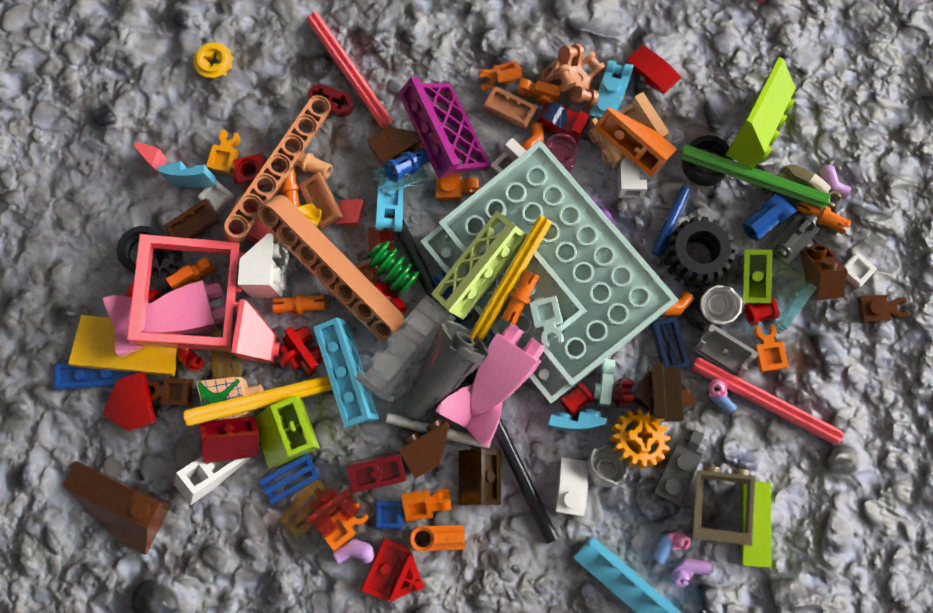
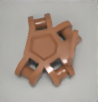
M580 44L562 46L558 52V57L543 70L540 81L550 83L554 78L560 79L562 82L559 86L561 92L569 91L570 99L573 102H582L587 106L595 105L598 100V92L589 89L591 79L605 67V64L598 62L594 57L596 55L594 51H591L582 60L584 49ZM586 63L592 69L588 75L582 69Z

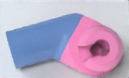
M721 379L712 380L709 383V399L729 416L737 406L727 397L725 382Z
M681 531L663 534L651 558L665 564L670 551L689 548L691 543L690 537Z

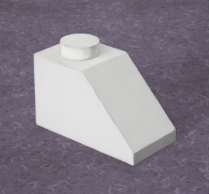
M561 457L554 512L584 516L588 491V461Z

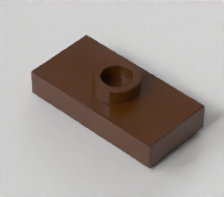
M205 198L165 224L164 227L170 237L194 239L222 220L210 200Z

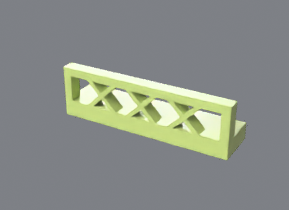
M496 211L431 295L449 312L464 320L518 252L527 234ZM502 221L506 226L499 234L494 235V228ZM486 244V251L483 255L477 256L479 247ZM470 265L468 274L465 277H461V270L464 266ZM449 286H453V293L446 300L442 294Z

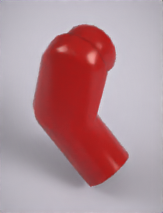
M377 282L374 285L401 313L405 312L407 306L385 283Z
M179 348L177 358L186 369L197 371L203 366L202 357H198L193 349Z

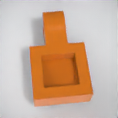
M517 61L493 66V69H482L477 72L479 78L488 77L486 83L480 84L481 90L491 89L496 81L498 83L510 84L515 82L517 78L523 77L521 67Z
M450 174L447 178L438 179L436 175L437 201H462V194H474L479 190L478 178L462 180L461 174Z
M439 489L431 496L429 490L402 494L406 522L433 518V511L450 510L449 489Z

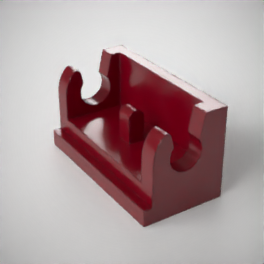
M255 416L199 423L202 464L259 456V431Z
M395 451L350 461L347 465L352 493L407 481L404 459L400 452Z

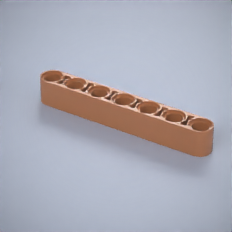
M316 95L309 99L226 219L223 227L225 241L242 243L259 220L258 213H247L243 207L251 205L258 211L260 206L274 198L324 124L330 111V103L325 97ZM312 108L319 109L322 114L315 113ZM299 127L307 128L310 133H303ZM285 146H292L297 152L291 153L286 150ZM278 165L283 168L284 172H275L271 166ZM265 185L270 189V192L263 193L257 186ZM236 225L239 226L243 232L239 235L232 234L228 228L230 226Z
M277 195L258 208V218L262 224L376 338L381 341H388L400 330L405 321L402 313L287 197Z

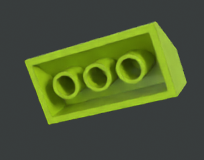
M780 57L777 59L756 94L726 153V156L752 169L756 167L759 161L765 162L772 148L768 145L772 146L780 133L776 128L780 130L787 118L785 114L789 112L795 101L791 99L795 86L784 59Z

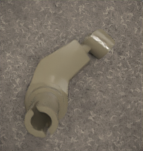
M790 164L783 166L781 173L776 175L828 193L836 201L841 199L839 192H829L831 186L820 176L798 165ZM764 189L765 193L768 196H772L776 193L774 191ZM830 201L827 206L834 208L835 204Z

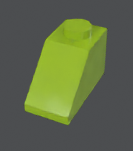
M744 249L743 303H771L773 250Z

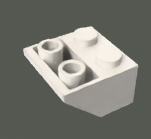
M272 233L264 236L239 261L238 285L251 298H282V291L286 290L287 278L283 274L284 265L288 264V251L285 250L282 243Z

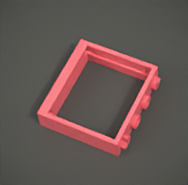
M140 234L127 337L129 343L136 346L231 351L235 332L234 318H237L239 308L236 296L237 292L242 293V288L238 285L239 261L245 252H241L240 243ZM154 248L230 255L223 338L144 333Z

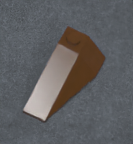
M78 461L74 462L63 484V487L121 544L145 555L148 553L171 505L169 501Z

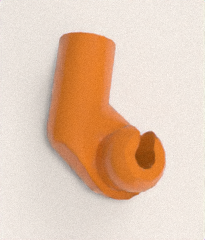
M539 122L531 124V137L520 144L526 151L539 140L544 143L543 124Z
M684 291L678 298L679 301L662 315L680 316L692 303L694 297L689 292Z

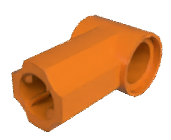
M464 525L419 526L411 533V545L420 552L465 550ZM421 530L429 532L431 536L430 543L424 547L418 546L414 539L416 533Z

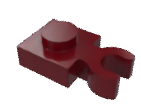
M630 378L618 379L615 382V386H613L612 402H616L617 409L629 408L631 401L634 400V395L632 394L634 382Z

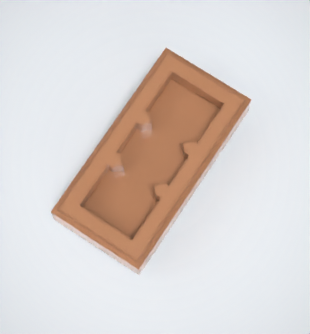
M494 86L483 104V110L527 130L538 110V106Z
M317 172L298 185L307 204H314L316 208L321 209L319 229H325L343 218L322 173Z

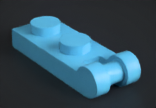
M608 61L598 90V100L592 106L589 113L590 121L594 118L599 120L609 107L619 111L632 75L633 65L625 64L623 66L618 65L616 61ZM614 74L621 75V79L614 78Z
M379 171L375 230L383 231V228L394 229V232H402L404 176L399 181L392 182L387 177L385 171ZM384 215L394 216V218H384Z

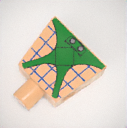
M241 377L197 382L201 406L264 391L261 384L248 388L247 381ZM250 410L210 421L254 416V411Z

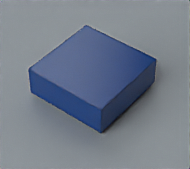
M376 501L375 529H403L404 509L402 501Z

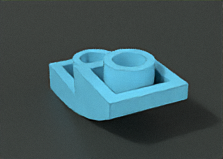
M180 161L157 167V171L170 184L185 188L216 186V177L205 165H195L187 168Z
M585 409V412L580 411L576 421H573L572 416L569 414L557 412L556 416L550 415L547 428L562 431H586L604 426L607 419L601 417L600 412L591 409Z

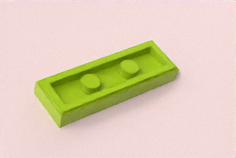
M755 481L752 546L741 544L742 566L772 568L771 482ZM741 483V533H744L747 488V484Z

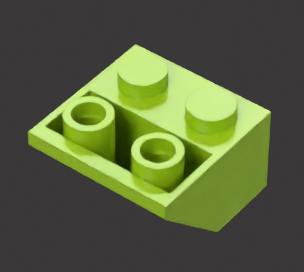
M295 395L273 404L255 416L259 431V442L269 469L320 449L304 402Z

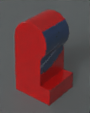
M547 102L538 122L543 124V128L578 144L587 126L589 114L582 111L576 113L563 108L555 102Z

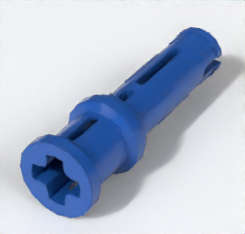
M424 148L416 152L407 151L395 160H386L384 162V171L392 182H397L408 173H416L420 166L429 163L430 160Z

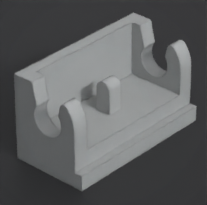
M713 324L703 331L692 349V352L706 361L737 377L744 375L748 371L747 366L758 355L757 351Z

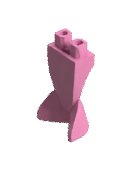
M203 280L173 290L152 303H147L144 333L180 335L209 333L219 330L218 325L224 323L226 305L213 308L211 301L224 298L220 283L205 285ZM122 295L104 297V305L115 329L116 355L123 358L145 347L131 345L127 340L132 297Z
M510 324L502 334L497 333L488 347L487 357L479 366L474 384L463 387L451 394L435 410L442 416L466 427L484 447L490 444L500 421L502 402L511 396L535 372L542 362L539 358L545 345L534 338L530 339L525 348L518 345L517 343L524 331L514 324Z

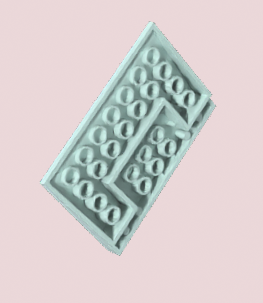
M541 140L438 222L440 225L420 241L447 274L496 211L527 235L538 216H544L551 221V226L525 270L540 276L529 296L530 302L556 296L563 319V324L556 325V328L563 334L564 342L559 343L555 334L549 336L548 342L550 346H545L539 358L542 362L530 376V379L551 404L679 301ZM502 221L494 228V235L499 234L506 226ZM486 244L479 247L477 256L483 255L486 251ZM514 257L473 307L479 315L482 314ZM470 265L464 266L461 270V277H465L468 274ZM520 279L518 280V282H517L516 286L514 287L513 291H515V289H516V287H517V285H518ZM511 295L490 328L495 335L497 333L502 334L512 324L501 318L512 297ZM526 303L516 324L517 327L524 331L517 343L523 348L526 347L531 338L543 344L541 336L544 329L537 331L535 328L530 304Z

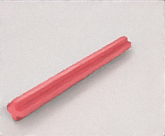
M313 12L311 15H308V24L379 126L384 129L391 125V117L319 14Z
M700 357L695 359L692 364L691 370L711 381L714 379L723 380L728 390L832 444H839L843 437L841 430Z

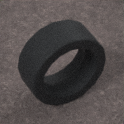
M699 136L689 144L699 149H710L719 156L733 160L726 156L730 146L718 136ZM682 160L681 165L684 174L697 185H716L726 176L719 172L705 173L699 170L695 164Z
M133 227L126 231L118 241L116 249L118 260L124 268L134 274L136 264L131 260L130 254L135 243L139 241L140 234L163 236L152 227ZM163 249L159 250V254L155 255L159 267H161L163 259L169 257V255H165Z

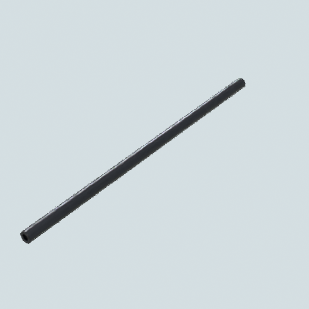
M403 219L402 232L396 233L414 270L419 272V281L440 324L445 321H453L449 311L431 295L436 286L432 282V276ZM477 368L467 376L470 385L474 384L478 372ZM500 417L494 435L547 544L559 539V536Z

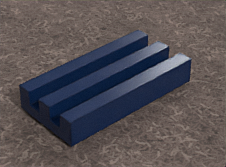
M677 317L653 321L650 324L659 360L660 363H663V367L690 368V361ZM667 324L672 326L682 361L680 364H678ZM658 326H661L672 366H669Z

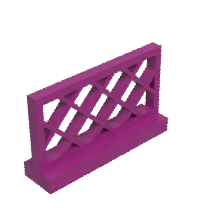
M410 78L398 94L438 179L447 178L451 173L488 170L491 164L451 83H421L419 78ZM439 92H445L449 100L440 95ZM435 102H439L446 108V110L444 111L443 109L438 107L435 104ZM450 111L457 115L459 121L449 115ZM437 115L442 118L441 122L439 121ZM446 122L455 127L456 131L454 132L445 125ZM460 132L467 136L469 142L460 136ZM447 136L452 139L451 143L449 142ZM456 143L465 148L466 153L455 147ZM470 154L475 155L480 163L472 159Z

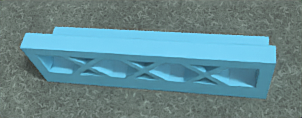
M336 317L314 326L313 328L344 428H349L365 421L374 422L379 420L349 321Z
M589 536L572 557L634 612L682 613L595 537Z

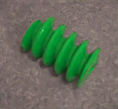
M387 240L379 243L363 258V261L371 258L368 265L370 269L379 266L375 274L379 276L385 273L383 282L393 281L390 289L394 291L400 288L397 296L399 298L417 281L416 278L419 272L416 270L409 273L412 264L408 263L402 266L401 264L405 257L402 255L395 258L397 249L394 248L388 251L387 248L390 241Z

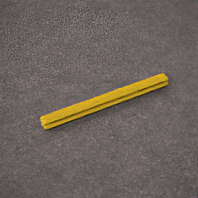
M541 215L537 217L469 334V337L473 340L476 335L482 341L485 339L509 298L511 291L516 286L524 269L551 226L549 219Z
M327 375L188 409L183 412L185 424L191 426L270 406L295 395L302 398L330 391L332 386Z

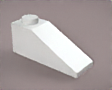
M200 457L176 473L174 485L189 505H192L215 489L251 457L203 464Z

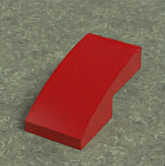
M643 45L625 60L626 64L633 65L634 72L645 77L646 85L662 94H665L681 79L678 72L671 65Z

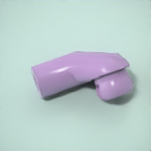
M824 165L819 171V176L831 186L829 192L837 191L841 194L842 198L846 199L851 187L839 183L835 168L832 165Z
M352 540L333 552L339 564L352 556L362 559V562L365 564L371 563L375 558L373 547L369 543L360 540Z
M685 558L673 569L672 580L677 586L685 587L688 585L687 581L694 574L710 575L711 562Z

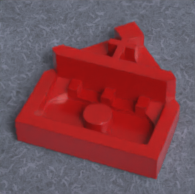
M143 372L117 380L103 412L104 417L130 432L157 424L146 374Z
M383 537L360 588L361 591L386 602L389 600L393 602L399 597L425 588L410 549Z

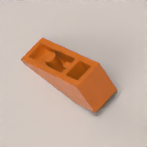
M610 107L607 108L593 127L650 177L660 170L677 150L675 146L657 131Z

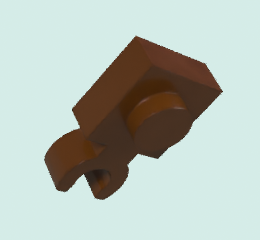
M865 295L858 297L860 323H887L891 321V317L902 319L908 316L909 312H900L897 308V305L906 303L907 299L900 297L888 302V295Z
M164 378L163 383L157 381L147 382L148 386L155 387V393L151 396V401L161 400L162 405L191 406L192 379Z

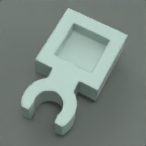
M551 296L530 302L535 328L537 331L544 329L541 336L543 344L549 347L548 338L553 334L557 335L559 343H563V334L556 328V325L563 324L557 297Z
M607 359L602 363L601 379L599 383H595L593 397L597 399V407L608 408L611 405L615 360Z

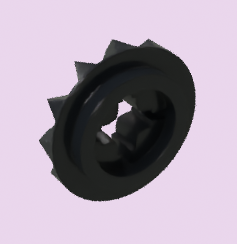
M154 248L153 256L154 254H159L161 249ZM163 249L165 255H169V257L163 259L161 267H159L157 258L153 257L151 276L163 278L176 273L182 265L183 252Z

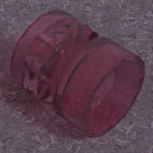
M554 134L547 140L545 146L564 168L571 173L578 153L577 142L568 134Z

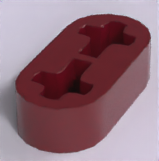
M321 84L312 86L308 91V99L316 95L320 96L323 93L330 103L329 114L344 118L353 112L352 99L345 92ZM345 101L347 106H342L339 109L337 103L342 104Z

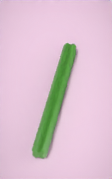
M684 145L681 150L680 159L820 208H826L830 202V194L756 168L752 169L742 163L690 145Z

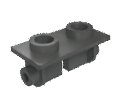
M799 213L767 250H773V255L788 266L820 230L816 226L817 217L811 213L804 216Z

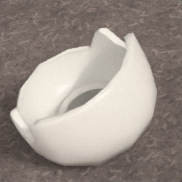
M713 286L708 288L701 297L700 310L703 316L713 324H728L733 322L741 313L742 298L729 286Z

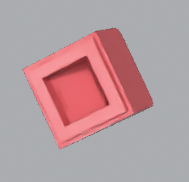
M135 142L134 147L156 171L158 166L165 165L167 158L158 148Z
M340 200L339 209L343 218L335 224L361 228L365 210L364 200Z

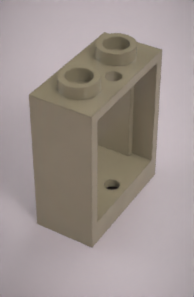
M703 466V471L697 470L693 539L752 546L755 476L749 475V470L732 469V474L721 473L720 467ZM704 479L747 484L744 533L701 528Z

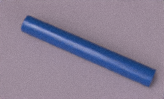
M681 186L651 251L655 256L660 257L691 191L688 187Z

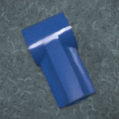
M776 193L761 207V210L744 222L742 227L750 239L758 241L776 225L780 226L797 210L782 194Z

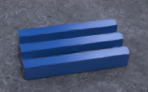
M306 454L259 480V482L263 486L270 504L274 505L321 477L309 454ZM307 463L308 466L270 487V482ZM311 471L312 476L277 496L274 495V491Z

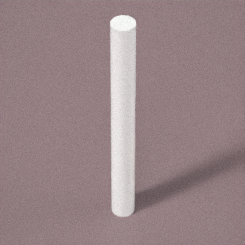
M388 413L386 423L422 433L427 432L426 426L430 424L419 420L412 421L407 417ZM449 429L448 440L482 449L490 448V444L487 447L482 446L472 434Z

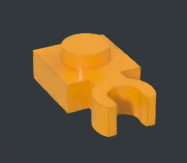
M222 129L219 134L221 144L220 146L213 144L206 167L210 171L232 176L231 171L235 168L233 160L238 159L239 152L234 148L239 145L240 136L237 132H234L233 138L226 140L228 133Z

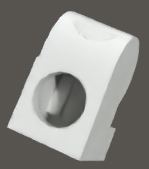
M628 157L621 161L617 172L618 198H643L647 191V180H640L639 175L642 169Z

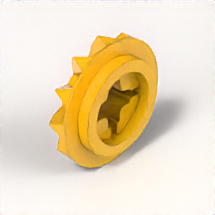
M213 42L207 43L197 50L193 63L198 74L206 79L214 78L217 80L218 76H226V71L232 68L233 57L225 45ZM215 58H217L219 63H214L213 66H211L209 61H214Z

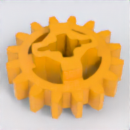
M637 409L634 414L629 410L624 416L621 415L616 420L617 424L611 428V431L616 434L610 437V441L616 442L617 446L612 450L613 452H621L620 461L627 458L629 460V467L637 463L638 468L642 470L647 465L649 468L655 466L657 462L665 458L663 454L668 452L670 448L664 443H667L671 438L664 435L663 432L668 428L667 426L660 427V422H650L649 411L643 415L641 409ZM632 423L630 430L625 432L627 425ZM655 446L653 453L649 455L648 452L651 451V447Z

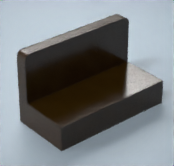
M652 363L647 367L650 422H682L684 420L681 368L663 367V363Z
M469 449L459 451V505H501V450Z

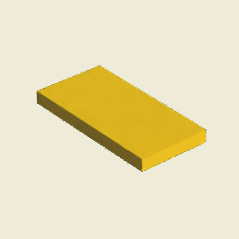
M81 315L68 365L78 368L175 376L179 348L145 346L121 358L116 355L115 329L110 318Z

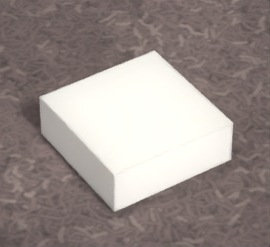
M216 180V186L205 188L197 197L201 201L205 198L209 199L217 214H219L235 196Z
M855 252L844 263L848 270L846 280L856 289L860 288L877 270L875 266L858 252Z

